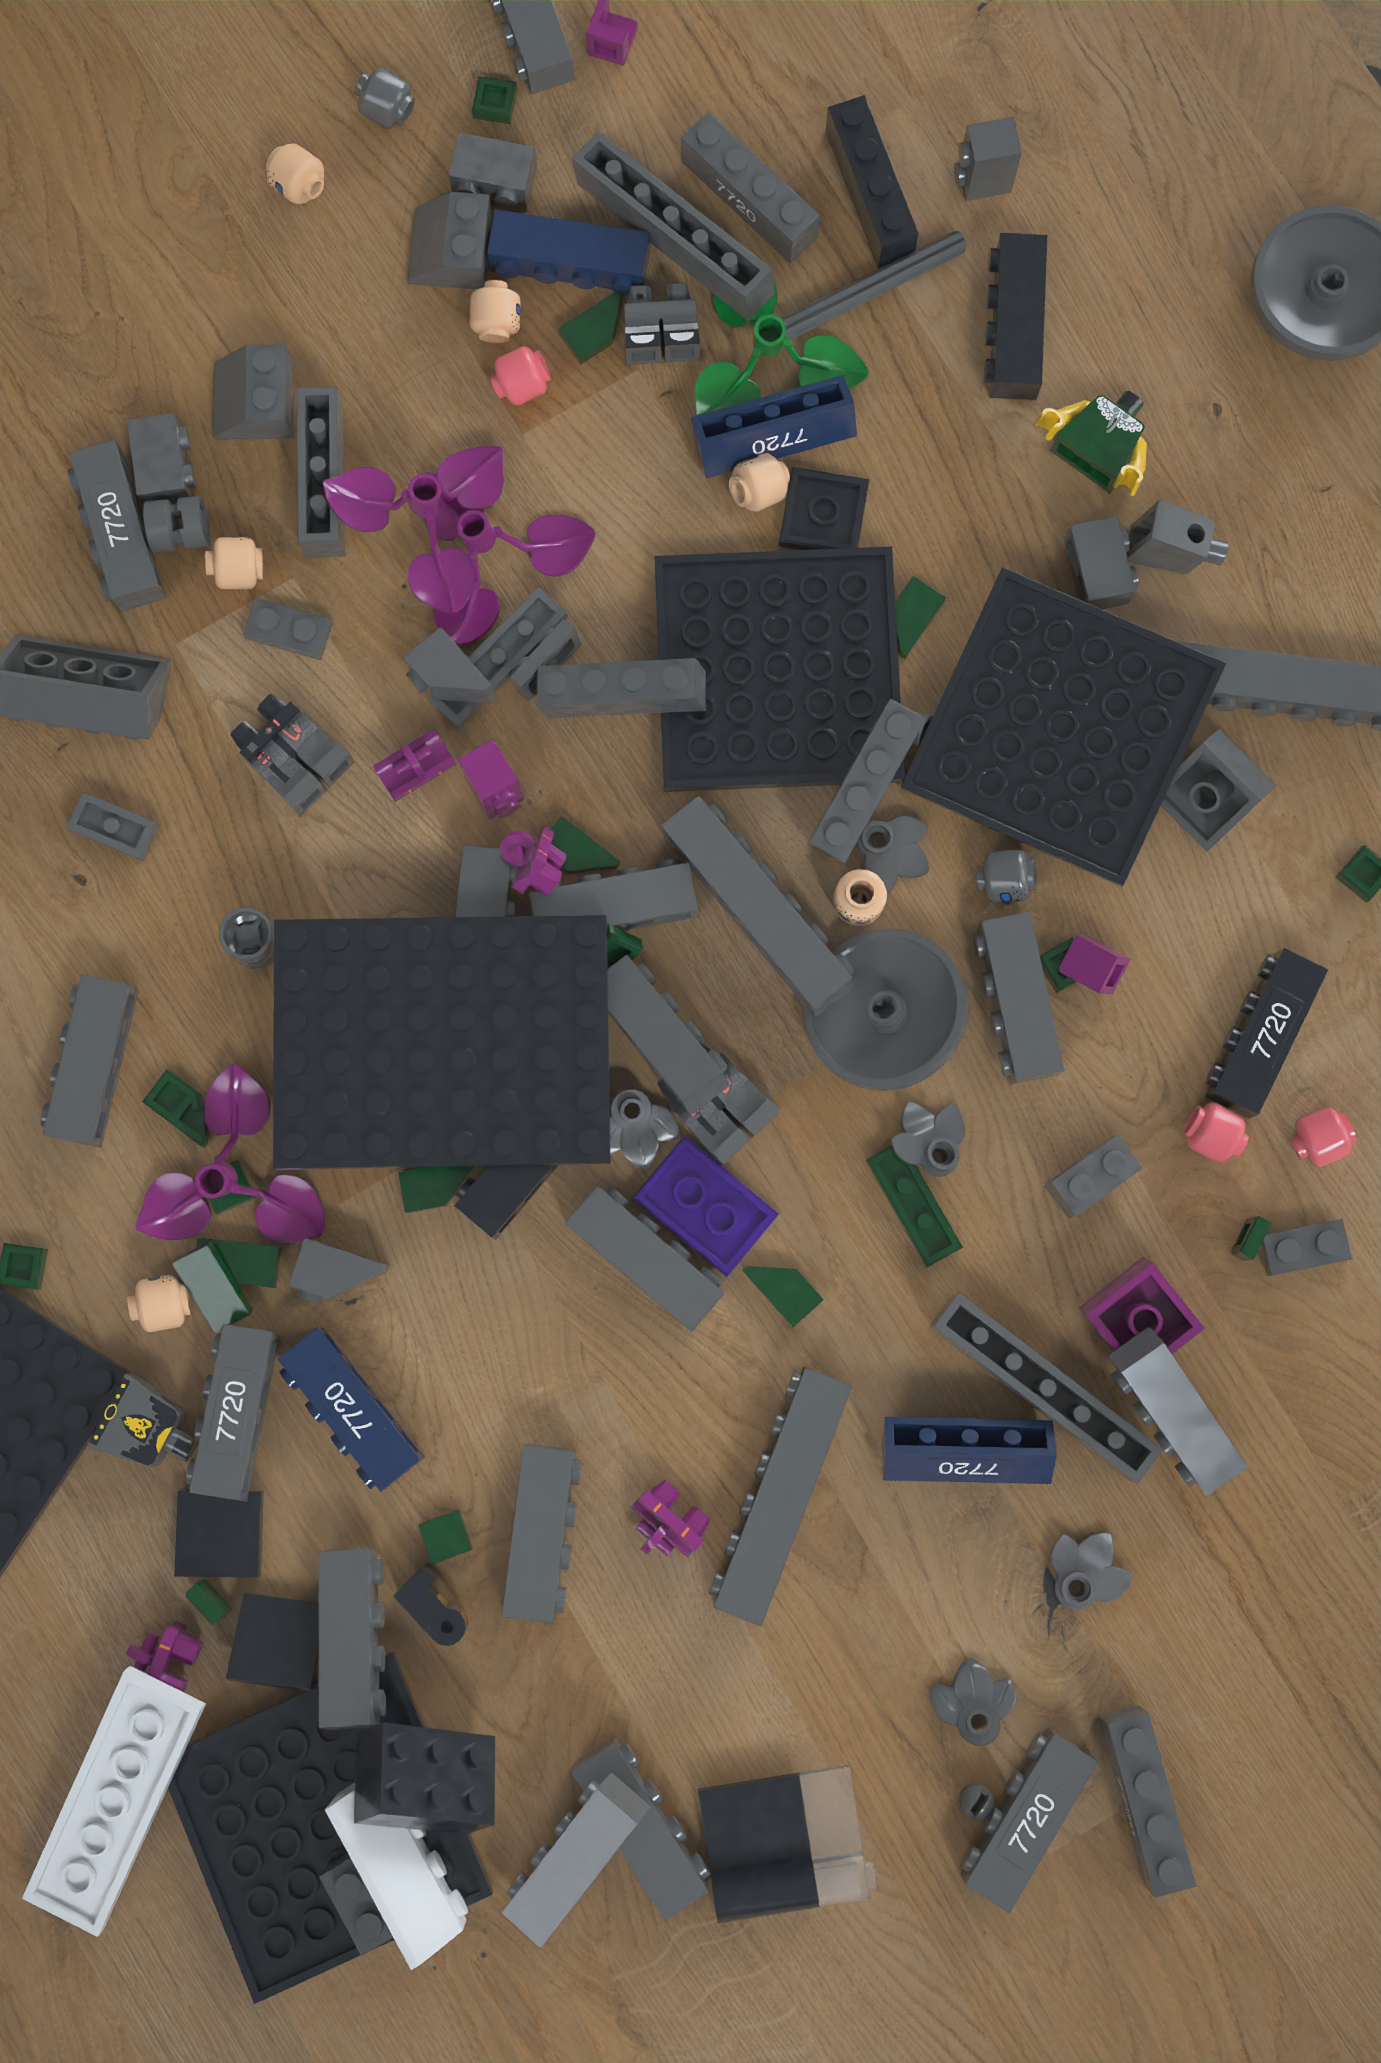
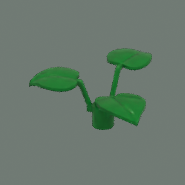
M774 283V295L749 320L750 326L754 328L752 339L754 350L745 370L741 374L737 366L730 362H716L707 366L698 376L695 385L696 416L761 398L759 386L747 378L752 373L761 355L772 357L777 355L782 348L788 351L795 363L802 365L798 372L800 387L844 375L849 390H852L867 378L869 372L861 357L851 347L832 336L818 335L809 338L804 344L803 357H801L793 347L792 340L785 337L786 326L784 321L772 314L778 301V290ZM714 294L715 310L722 322L732 328L741 327L748 322Z

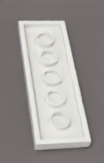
M131 1666L124 1670L22 1899L97 1937L101 1934L206 1703Z

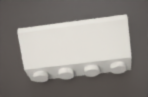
M354 1783L340 1791L325 1811L412 1970L463 1931L466 1923L464 1915L468 1913V1909L457 1889L451 1891L443 1877L447 1874L441 1857L435 1850L430 1853L422 1839L426 1835L425 1830L354 1824Z

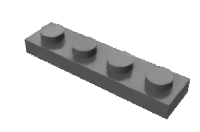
M537 587L468 659L489 681L494 692H496L513 674L516 664L523 657H529L539 646L544 633L548 629L556 627L563 619L566 620L568 618L567 612L540 587ZM432 696L428 699L429 703L458 730L484 704L435 700Z

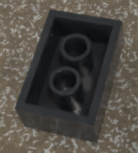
M380 1723L357 1733L354 1824L469 1834L495 1825V1736L391 1723Z

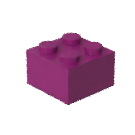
M1144 1256L1079 1307L1113 1351L1150 1327L1164 1342L1171 1354H1173L1205 1329L1155 1265Z

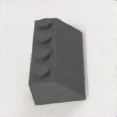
M15 635L0 654V716L13 721L29 720L41 722L51 727L66 726L79 728L89 733L104 732L123 735L125 738L132 740L149 739L161 718L171 668V659Z

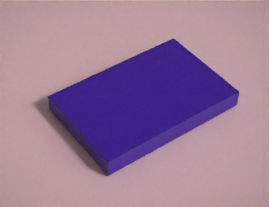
M685 1135L632 1198V1200L726 1278L779 1215L778 1212Z

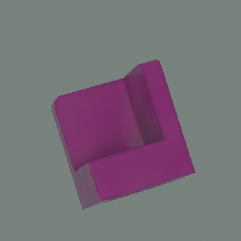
M598 0L586 33L588 55L624 66L638 29L637 21L610 13L609 0Z
M1076 935L1059 967V971L1099 994L1113 995L1131 958L1091 937Z

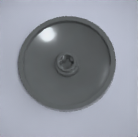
M1317 206L1289 216L1270 232L1255 258L1251 272L1250 289L1253 305L1260 321L1279 343L1302 356L1328 361L1354 358L1371 351L1381 344V223L1366 213L1348 207Z
M880 929L865 932L845 941L834 949L831 953L834 956L838 953L842 954L854 970V973L851 974L853 989L816 1018L804 1006L807 1035L814 1051L822 1062L844 1081L864 1089L879 1091L906 1088L927 1079L937 1072L957 1049L964 1034L968 1017V998L964 981L951 958L942 948L928 938L900 929Z

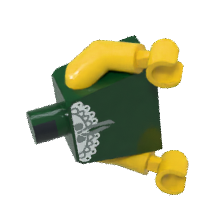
M1125 391L1116 403L1104 395H1099L1092 402L1082 400L1058 410L1052 408L1043 410L1033 426L1035 428L1037 426L1046 428L1048 433L1045 438L1048 441L1058 432L1050 449L1053 454L1109 494L1114 488L1117 489L1118 485H1125L1131 490L1129 495L1135 496L1143 480L1147 443L1141 437L1145 425L1135 417L1143 407V401L1139 396L1131 391Z

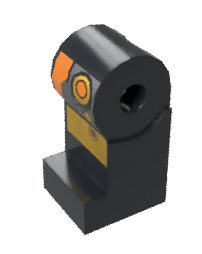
M427 1562L393 1597L436 1643L444 1646L454 1645L465 1634L468 1618L464 1609L456 1604L449 1603L433 1586L432 1582L439 1574Z

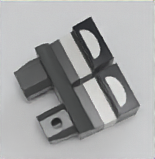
M675 283L666 286L667 301L652 302L651 287L643 285L630 288L629 300L625 304L627 365L661 363L660 330H663L665 363L700 361V337L697 325L695 299H691L686 283Z

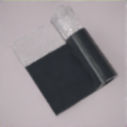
M849 1764L698 1789L718 1924L871 1899L870 1890L878 1889L874 1863H865Z

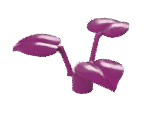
M480 446L457 452L441 463L437 472V479L430 474L415 476L409 483L408 491L403 490L401 497L395 502L393 501L396 496V487L393 480L386 472L374 467H360L337 477L326 479L323 481V489L326 499L336 516L347 526L360 532H376L384 529L389 522V510L396 511L406 502H408L413 514L426 518L432 554H421L412 561L408 570L409 587L415 597L422 603L447 614L457 613L466 605L472 594L475 578L474 567L471 565L469 556L461 548L449 547L439 552L434 515L440 510L441 496L447 501H452L456 497L459 505L467 510H484L495 504L502 493L504 484L503 449L499 446Z
M429 472L425 473V474H430V475L434 476V477L437 479V474L429 473ZM441 496L440 510L434 515L437 538L444 541H452L461 536L468 547L467 554L470 557L471 565L474 567L475 578L472 594L460 611L447 614L433 608L434 619L438 629L441 627L457 646H461L483 637L494 626L499 615V599L494 591L480 588L481 578L477 556L478 553L489 551L494 546L496 538H500L524 552H532L531 562L538 572L546 576L558 577L572 572L580 565L595 540L596 533L594 529L577 518L557 514L547 515L536 519L530 524L527 535L531 544H525L503 532L501 527H492L484 514V510H467L459 505L456 497L452 501H447ZM423 518L425 525L428 528L426 518Z
M232 1064L217 1076L207 1093L203 1107L204 1120L209 1131L216 1135L231 1133L230 1139L220 1154L214 1157V1164L202 1167L198 1171L195 1180L187 1174L178 1172L167 1173L157 1178L145 1195L140 1215L135 1224L136 1230L158 1239L182 1240L191 1238L201 1233L211 1220V1208L202 1198H217L233 1192L234 1194L240 1193L264 1199L256 1209V1223L260 1232L273 1242L293 1244L304 1241L305 1238H318L324 1233V1208L317 1192L307 1181L294 1175H279L272 1180L269 1191L266 1192L261 1189L237 1184L238 1177L235 1169L225 1163L226 1157L238 1141L239 1133L243 1135L258 1133L268 1122L271 1112V1104L267 1092L240 1065Z

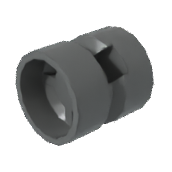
M202 496L178 498L175 505L168 499L144 502L145 532L152 553L176 551L179 544H182L186 550L210 547V523L206 504ZM182 518L183 528L179 529L178 519Z
M251 907L238 908L230 912L223 919L219 928V940L223 949L241 965L251 969L264 968L274 962V924L261 911Z

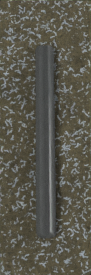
M954 231L781 318L786 326L785 337L792 340L963 254L967 246L965 239L959 231Z

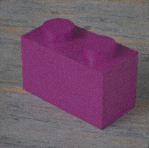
M493 739L457 759L467 783L489 819L497 815L499 818H504L520 807L519 802L524 800L518 779Z

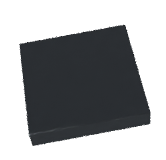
M792 467L779 546L800 550L858 548L869 479Z
M189 1490L178 1491L174 1577H260L264 1491H249L247 1502L189 1493Z
M244 1593L226 1679L234 1682L312 1692L319 1657V1603Z

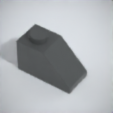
M441 627L403 657L410 670L405 675L419 693L426 689L435 700L492 703L497 699L489 681Z
M305 1238L288 1286L299 1289L298 1298L321 1304L323 1297L336 1299L386 1274L389 1265Z

